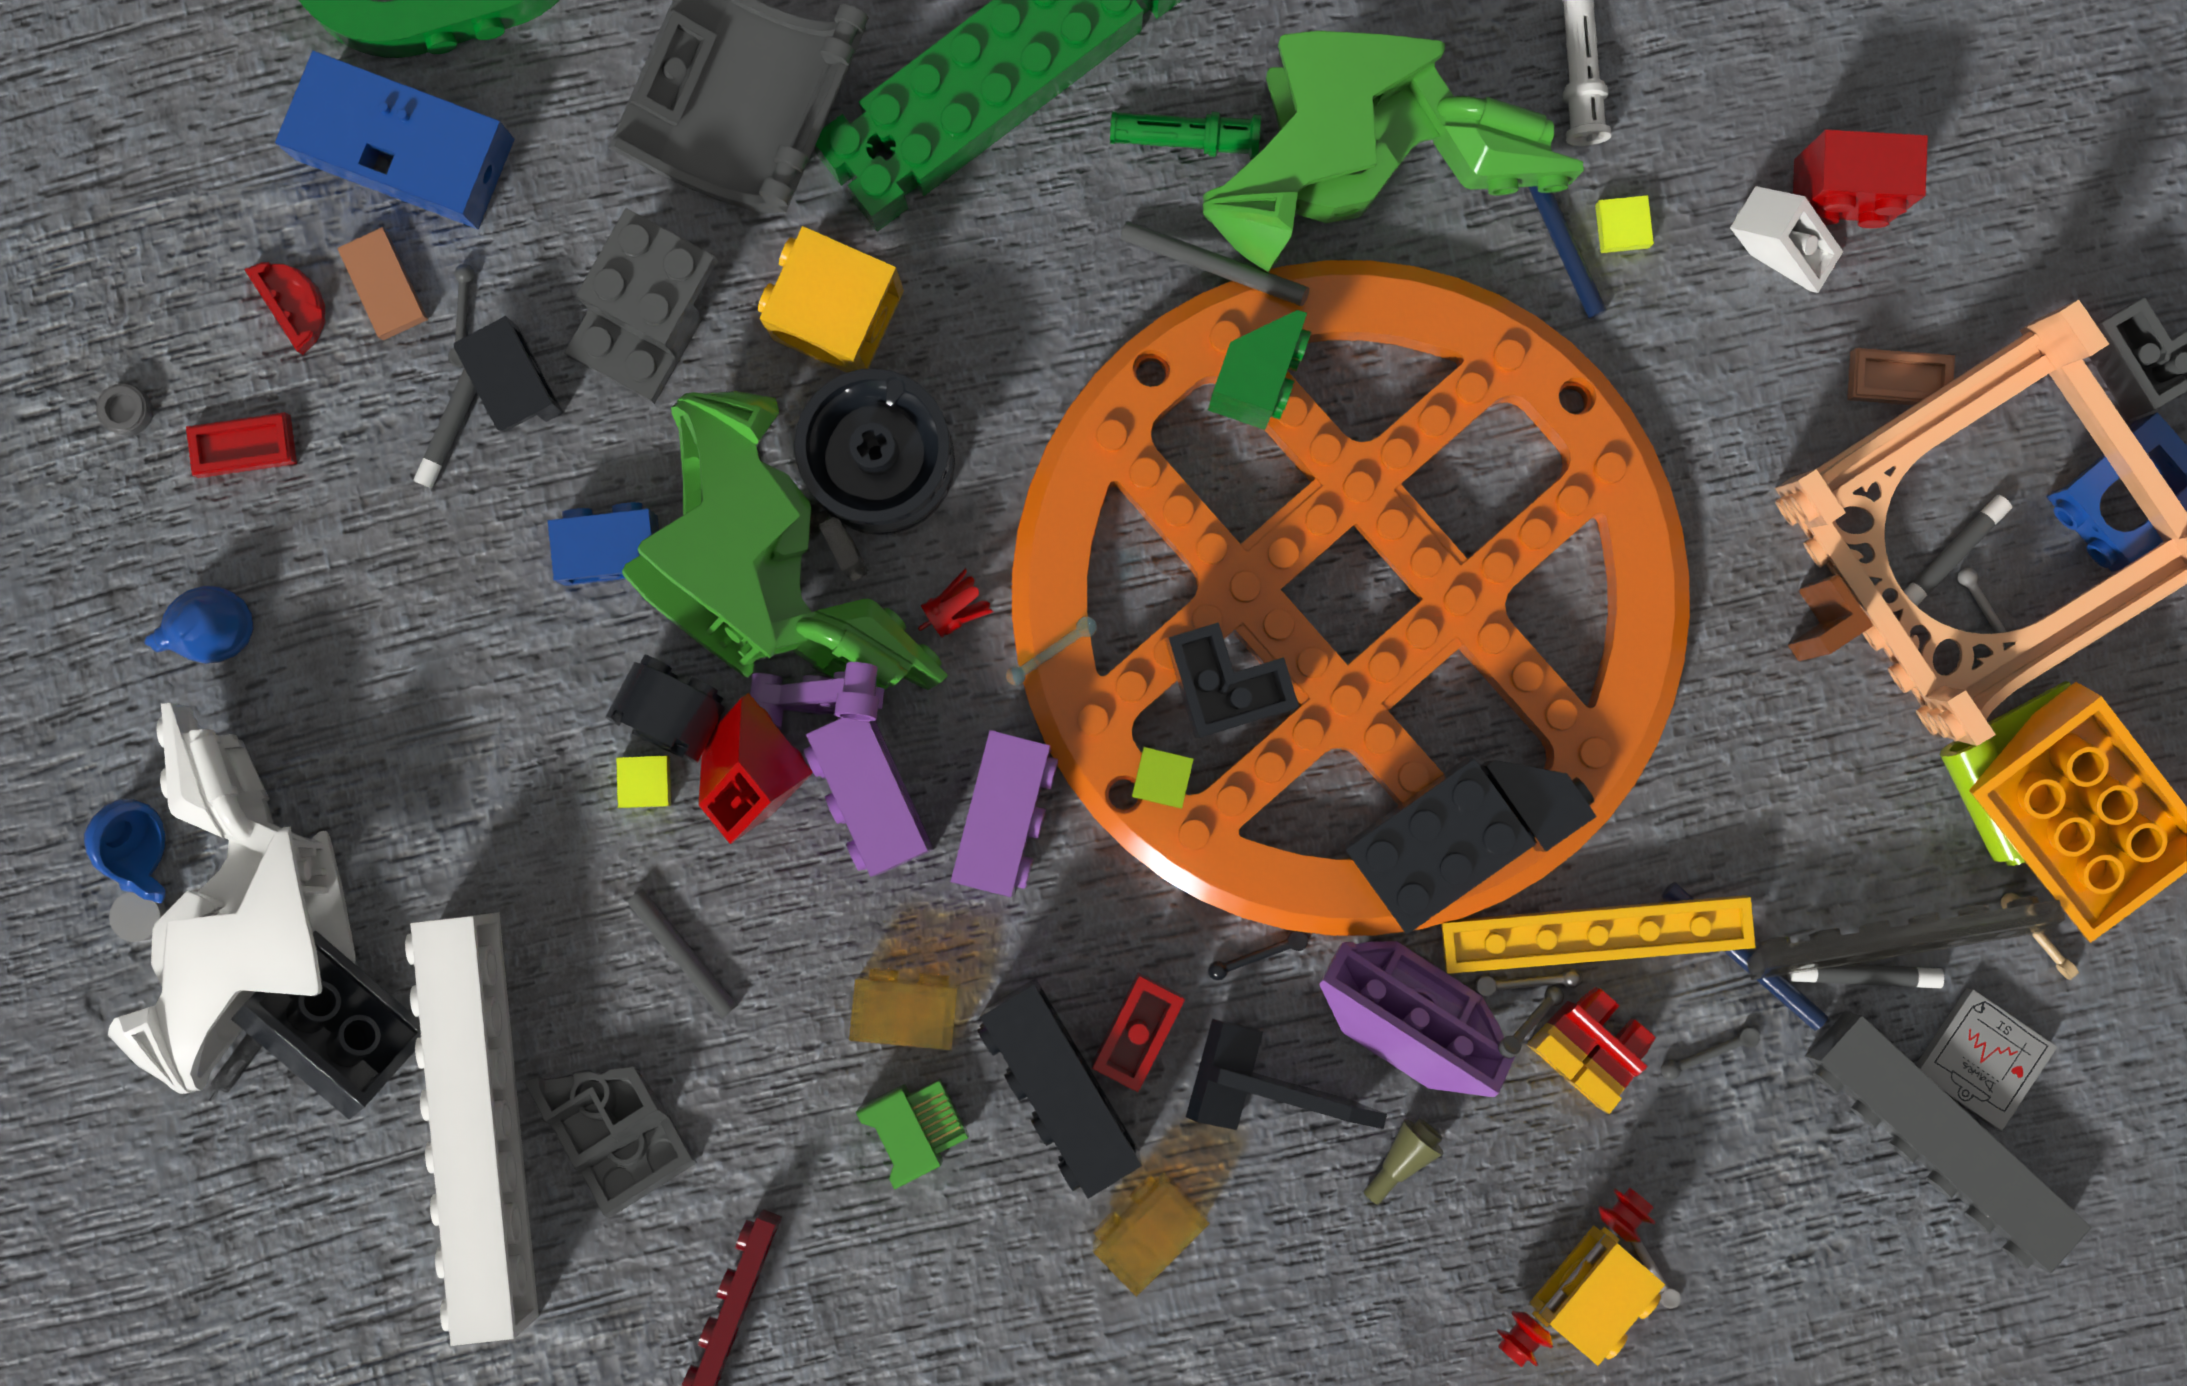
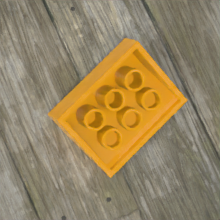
M2074 682L2036 711L1969 790L2090 943L2187 873V806L2103 697L2078 682Z

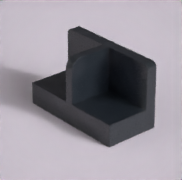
M507 316L454 343V349L496 429L500 432H506L536 415L547 422L563 414L519 327Z

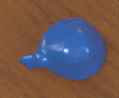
M216 586L197 587L187 590L167 607L160 627L155 629L154 633L149 634L145 638L144 643L155 652L171 650L192 661L204 664L221 663L236 656L248 645L254 630L252 613L244 600L229 590Z
M119 799L105 805L92 817L84 833V845L92 865L103 875L119 883L121 890L135 893L145 900L161 904L165 899V889L157 880L151 877L159 865L165 849V831L159 814L149 804L135 799Z

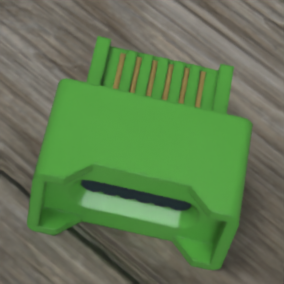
M941 1078L911 1094L906 1085L903 1084L860 1106L856 1110L861 1124L876 1129L893 1163L889 1180L894 1189L940 1167L943 1162L940 1153L969 1137V1133Z

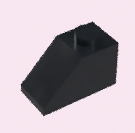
M1498 760L1486 761L1480 765L1486 776L1536 843L1533 846L1535 851H1548L1597 817L1589 806L1594 803V798L1578 777L1571 780L1567 773Z

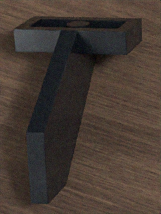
M1212 1018L1186 1118L1198 1123L1237 1130L1248 1092L1344 1121L1384 1129L1387 1114L1351 1099L1254 1073L1253 1069L1263 1031Z

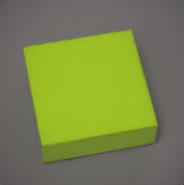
M1143 747L1132 797L1182 809L1194 759Z

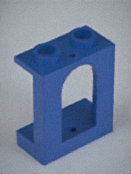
M2158 412L2135 420L2128 427L2187 512V445ZM2103 454L2066 487L2052 491L2046 497L2055 506L2054 514L2057 519L2067 528L2075 530L2088 544L2087 552L2090 557L2100 566L2108 568L2113 572L2121 570L2161 544L2163 540L2148 519L2136 529L2127 532L2115 530L2105 522L2100 510L2101 498L2108 487L2120 477Z

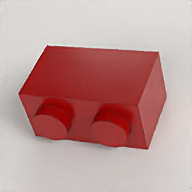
M1137 973L1092 1061V1069L1139 1092L1185 1001L1183 995Z

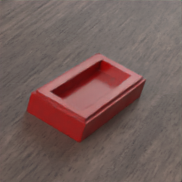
M286 412L186 426L191 473L194 477L204 478L297 464L291 415Z

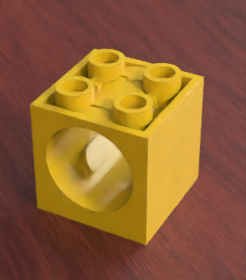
M802 226L797 238L790 237L783 247L779 258V265L783 268L776 284L769 283L761 295L758 304V311L762 313L760 320L771 338L780 344L846 373L859 369H869L904 292L898 271L895 266Z

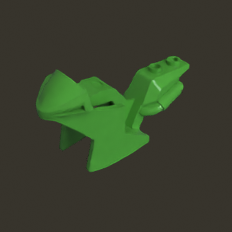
M1334 31L1291 33L1282 35L1278 43L1284 68L1272 67L1268 69L1266 74V81L1280 131L1255 158L1226 184L1203 195V215L1218 229L1236 251L1269 273L1279 261L1282 250L1292 236L1295 214L1323 223L1361 217L1379 195L1410 150L1420 142L1433 140V144L1465 188L1472 190L1488 189V194L1496 196L1515 193L1519 190V187L1538 186V192L1541 193L1564 191L1584 171L1581 160L1552 152L1551 142L1554 137V124L1552 120L1546 118V115L1487 96L1485 99L1453 96L1435 68V62L1442 57L1445 51V43L1440 40Z
M739 391L692 392L681 396L677 403L671 407V412L679 430L683 474V516L641 541L637 548L641 555L626 563L622 569L623 576L648 603L680 629L745 677H749L753 673L756 660L764 657L770 659L773 655L793 651L804 660L813 664V669L834 678L835 672H845L846 663L862 662L878 667L877 687L883 688L884 691L889 686L893 687L902 678L926 690H930L941 683L948 675L940 667L942 663L939 657L928 646L924 644L918 645L905 632L906 625L903 620L891 609H883L872 599H861L811 612L802 599L800 590L801 558L808 550L811 516L810 502L788 474L760 461L757 451L758 444L779 414L776 398Z

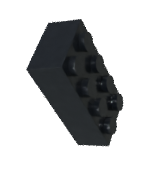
M1036 978L983 1010L980 1016L983 1023L980 1024V1028L977 1031L992 1056L999 1052L1003 1055L1009 1066L1006 1068L1007 1073L1004 1074L1006 1081L1019 1101L1026 1097L1029 1099L1035 1109L1032 1112L1033 1118L1031 1122L1043 1143L1048 1146L1054 1142L1061 1155L1058 1156L1060 1163L1057 1165L1072 1191L1081 1187L1089 1199L1142 1166L1140 1151Z

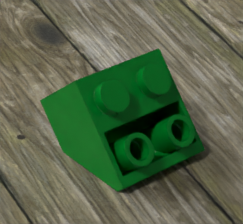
M1296 310L1231 341L1212 393L1208 411L1263 430L1266 429L1271 417L1280 420L1294 385V380L1285 377L1288 369L1297 371L1311 335V331L1302 329L1307 313Z

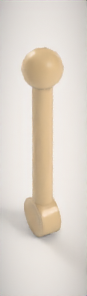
M2015 893L2003 895L2001 898L2002 908L2007 912L2014 913L2056 963L2058 971L2068 980H2072L2079 974L2075 965L2063 957L2021 907L2022 901L2020 897Z

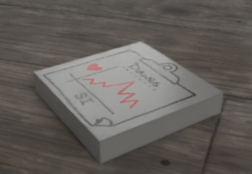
M1966 988L1916 1063V1066L1959 1105L1994 1129L2003 1131L2057 1049V1046L1975 990Z

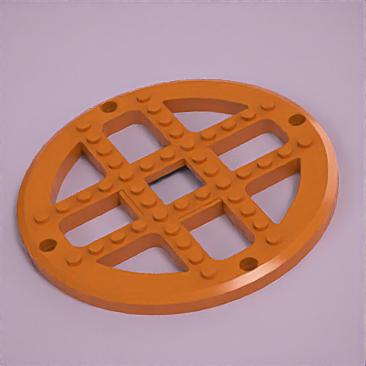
M1325 260L1273 268L1269 273L1309 287L1308 298L1302 307L1234 281L1210 289L1165 313L1126 342L1094 374L1070 405L1044 450L1029 486L1018 526L1012 568V623L1017 661L1032 713L1045 744L1051 746L1050 753L1052 757L1058 759L1057 765L1067 783L1095 820L1127 852L1157 875L1205 903L1248 920L1285 930L1330 936H1376L1404 932V930L1352 859H1328L1292 853L1245 839L1239 835V829L1324 753L1331 749L1346 750L1354 755L1398 805L1443 775L1444 773L1388 710L1459 649L1541 741L1546 752L1544 769L1567 773L1571 780L1578 777L1585 784L1594 798V803L1589 806L1597 817L1546 852L1535 851L1533 847L1415 929L1420 930L1458 920L1491 907L1544 878L1575 854L1610 819L1638 781L1658 745L1674 705L1685 662L1690 620L1689 569L1683 529L1671 486L1653 445L1631 408L1606 376L1572 342L1536 315L1499 294L1470 282L1416 266L1372 260ZM1296 310L1307 313L1302 329L1311 331L1308 343L1321 341H1370L1393 344L1432 354L1457 364V368L1386 431L1377 438L1366 442L1351 440L1343 434L1287 371L1285 377L1294 380L1285 410H1283L1280 420L1273 417L1270 418L1265 431L1311 483L1241 544L1160 454L1152 442L1151 432L1159 420L1198 387L1204 384H1216L1231 341ZM1150 361L1158 363L1165 371V379L1158 386L1149 387L1139 382L1136 374L1140 365ZM1573 389L1580 393L1584 405L1579 414L1569 413L1562 407L1559 401V393L1562 390ZM1499 403H1510L1523 410L1557 448L1562 459L1561 473L1550 487L1467 559L1402 484L1488 408ZM1117 487L1191 570L1196 578L1197 590L1193 599L1107 675L1100 676L1096 671L1089 629L1087 578L1091 548L1100 514L1109 489ZM1594 518L1598 523L1607 576L1608 617L1604 649L1588 706H1586L1513 625L1506 614L1505 603L1508 593L1518 582L1586 522ZM1354 526L1418 597L1420 602L1347 665L1281 589ZM1219 622L1224 640L1233 633L1260 664L1284 657L1299 708L1208 788L1198 794H1185L1182 809L1142 799H1137L1135 805L1129 809L1122 810L1112 805L1109 799V791L1115 782L1127 780L1135 785L1142 755L1132 736V727L1135 719L1177 682L1165 642L1168 637Z

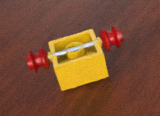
M1629 1187L1624 1194L1614 1188L1613 1191L1618 1202L1612 1209L1599 1206L1601 1220L1609 1229L1604 1226L1600 1230L1593 1225L1529 1302L1535 1308L1532 1312L1535 1318L1527 1312L1512 1311L1511 1314L1516 1324L1510 1332L1501 1329L1496 1330L1504 1338L1498 1347L1520 1367H1523L1527 1361H1530L1536 1367L1539 1365L1534 1352L1540 1345L1551 1349L1554 1347L1551 1334L1543 1325L1546 1327L1551 1325L1599 1366L1604 1358L1611 1359L1621 1351L1628 1338L1626 1332L1638 1317L1640 1319L1646 1318L1659 1304L1661 1299L1659 1292L1665 1284L1618 1244L1620 1239L1617 1235L1626 1242L1640 1243L1641 1239L1637 1228L1642 1222L1656 1224L1648 1216L1654 1207L1632 1188Z

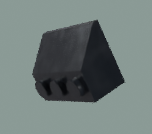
M315 930L313 937L318 956L322 985L321 993L315 996L256 991L231 1020L350 1120L365 1108L414 1053L416 1040L418 1037H421L420 1020Z

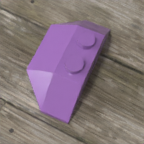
M1397 941L1358 944L1343 942L1338 947L1319 985L1343 1034L1428 1089L1495 1097L1499 1094L1515 1057L1505 1058L1499 1052L1498 1044L1504 1036L1497 1020L1480 994Z

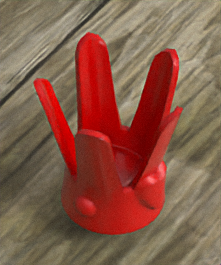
M966 567L939 596L930 598L927 602L921 604L929 620L918 627L919 631L932 624L940 637L943 638L945 635H949L962 627L963 623L994 612L992 609H989L990 603L987 601H979L967 606L978 597L979 589L973 587L975 581L972 576L962 580L967 572Z

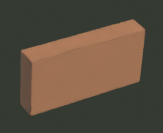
M383 227L337 248L373 328L381 340L384 341L428 320L388 231Z
M1855 348L1850 351L1847 400L1916 405L1954 380L1955 355Z

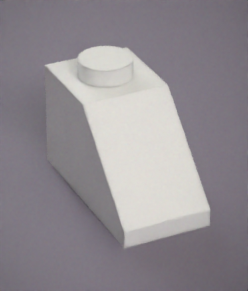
M1755 186L1730 227L1751 256L1807 290L1819 293L1843 253V250L1805 196Z

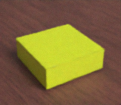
M1648 195L1599 200L1595 204L1601 253L1648 249L1654 244Z
M670 756L616 758L618 808L671 806Z

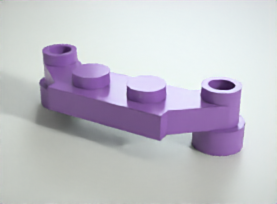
M862 662L846 663L845 672H835L834 679L816 675H805L801 683L782 685L783 678L780 676L755 673L752 675L750 695L760 707L769 713L776 727L781 729L783 710L807 712L817 715L834 713L835 716L848 720L876 721L878 709H882L884 689L877 687V666Z

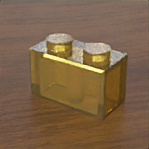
M869 968L868 976H859L855 979L849 1041L952 1050L955 1043L960 985L949 984L950 975L920 972L919 980L913 981L898 979L899 970Z
M1166 1172L1157 1180L1152 1175L1145 1178L1129 1196L1134 1202L1120 1216L1115 1211L1110 1213L1093 1231V1234L1097 1237L1093 1242V1253L1136 1297L1210 1224L1207 1214Z

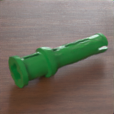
M1112 111L1110 144L1204 149V154H1208V157H1216L1218 152L1248 154L1252 160L1259 153L1261 114H1254L1251 119L1221 117L1220 112L1212 111L1211 114H1206V118Z

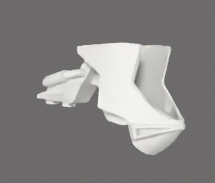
M164 703L161 704L162 717L157 722V737L160 745L164 748L165 768L161 772L160 784L163 795L168 799L169 810L178 819L228 839L227 859L220 870L199 891H186L154 924L152 929L151 965L162 986V993L154 1006L114 1018L109 1027L108 1036L138 1067L163 1081L176 1092L185 1094L201 1091L206 1086L212 1069L243 1030L231 1018L256 991L315 996L321 993L320 970L313 937L315 930L354 964L355 950L344 891L328 832L320 831L312 839L291 832V827L281 828L274 825L267 803L269 800L268 794L244 742L239 740L237 735H216L215 730L201 729L191 707Z

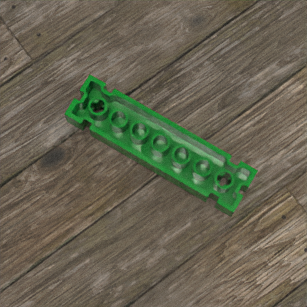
M992 0L858 101L862 111L861 116L849 123L845 116L841 114L825 126L814 147L817 156L841 186L852 179V182L847 185L852 200L878 232L908 209L905 195L917 187L922 195L926 196L1142 31L1143 15L1150 10L1158 19L1182 0ZM882 150L886 153L891 151L892 157L885 161L883 157H876L875 154Z

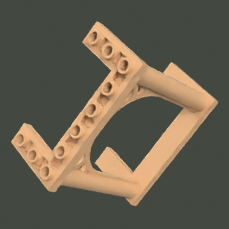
M2080 300L2034 320L2019 330L2022 336L1817 469L1791 477L1775 488L1781 497L1775 503L1783 517L1791 526L1799 523L1809 538L1803 545L1812 560L1820 568L1826 564L1833 575L1838 574L1873 624L1871 628L1862 634L1875 651L1881 648L1884 649L1894 664L1888 668L1889 674L1904 693L1910 690L1913 692L1922 706L1916 710V713L1932 735L1939 733L1943 738L1975 746L1980 745L1996 735L1988 724L1987 718L2013 692L2187 584V512L2082 360L2092 356L2109 345V343ZM2049 374L2164 543L2046 617L2023 628L2002 633L1980 634L1958 630L1942 624L1920 610L1903 592L1893 575L1885 546V522L1891 498L1902 477L1921 456ZM1894 466V469L1890 476L1884 473L1885 471ZM1874 482L1878 484L1880 489V496L1874 502L1865 496L1853 494L1860 487H1862L1864 492H1867ZM1858 507L1869 513L1872 518V526L1865 533L1851 534L1843 531L1837 525L1836 519L1846 513L1843 508ZM1847 544H1868L1873 551L1872 560L1869 563L1860 562L1859 559L1864 556L1859 551L1850 549ZM1869 577L1879 578L1880 581L1874 585ZM1888 588L1893 589L1896 593V598L1891 603H1887L1882 597L1883 592ZM1901 609L1899 619H1897L1893 612ZM1916 625L1923 626L1929 634V638L1923 645L1921 653L1918 650V636L1912 635L1910 637V631ZM1945 639L1954 640L1960 650V660L1952 673L1940 675L1934 668L1933 654L1940 642ZM2013 642L2011 646L2004 649L2003 643ZM1983 644L1991 651V654L1987 657L1977 658L1981 664L1972 669L1974 663L1973 647Z

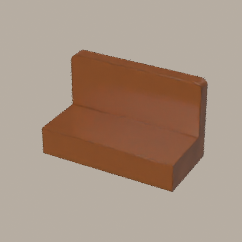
M1836 574L1809 583L1799 589L1801 596L1820 624L1788 644L1798 661L1829 655L1871 628L1873 624L1844 581Z

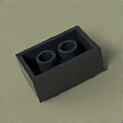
M1471 756L1465 758L1344 844L1347 853L1406 935L1536 845L1476 760Z

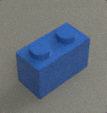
M629 502L613 505V513L593 515V510L590 508H577L562 511L563 519L547 520L554 581L564 586L626 579L622 574V569L626 563L641 555L637 550L641 541L659 531L658 515L650 509H643L642 503Z

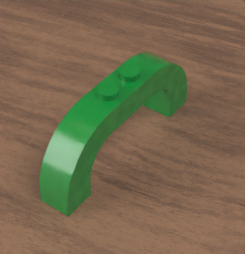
M560 0L299 1L329 34L346 46L372 56L403 58L428 52L431 54L448 53L454 50L458 43L475 38L479 40L495 39L503 35L505 29L521 25L541 16Z

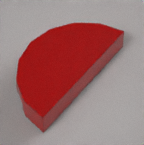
M261 262L244 269L296 351L304 355L317 342L325 325V303L319 288L305 273L285 264Z

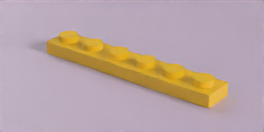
M1747 895L1458 919L1441 924L1445 971L1447 974L1755 948L1751 897Z

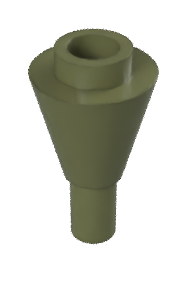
M1420 1118L1416 1123L1404 1119L1384 1160L1383 1169L1365 1188L1364 1194L1373 1203L1379 1205L1398 1182H1403L1444 1154L1442 1148L1438 1145L1442 1140L1441 1135Z

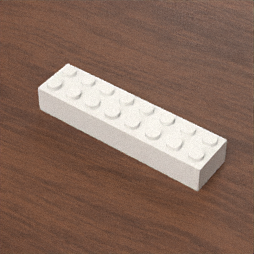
M500 912L410 923L411 933L406 936L405 951L409 964H414L416 985L412 986L410 992V1003L414 1016H419L421 1037L417 1038L415 1044V1056L418 1067L420 1069L424 1068L426 1089L422 1090L420 1096V1109L423 1119L429 1121L431 1141L427 1142L425 1148V1161L428 1172L434 1173L436 1194L432 1195L430 1201V1214L433 1224L439 1226L441 1246L436 1249L435 1267L438 1277L444 1278L446 1299L442 1300L440 1307L441 1325L444 1331H449L450 1346L514 1339L539 1317Z

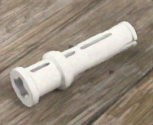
M1562 0L1569 70V84L1566 85L1563 91V101L1569 104L1570 130L1566 132V141L1568 144L1575 146L1599 144L1610 139L1612 134L1610 126L1606 125L1604 99L1608 97V87L1603 80H1600L1594 0Z

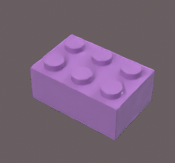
M840 718L806 734L811 746L803 749L814 775L816 777L821 776V778L825 777L832 793L826 795L825 800L836 823H846L853 840L847 842L846 845L858 871L867 869L870 877L877 876L934 850L876 721H854Z
M992 730L989 731L950 882L1007 897L1014 895L1016 887L1026 888L1033 863V858L1024 856L1029 837L1039 839L1046 809L1037 807L1042 788L1052 789L1058 766V759L1050 757V745Z

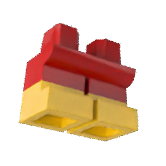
M1594 987L1576 1004L1567 1001L1526 1045L1560 1075L1564 1076L1572 1086L1597 1108L1610 1114L1621 1101L1620 1094L1632 1079L1640 1075L1648 1067L1641 1059L1647 1054L1656 1037L1642 1024L1632 1018L1614 1037L1603 1025L1618 1009L1619 1005L1602 989Z

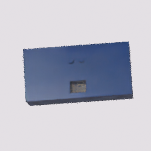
M312 50L275 144L298 162L479 229L515 139L504 125L496 119Z

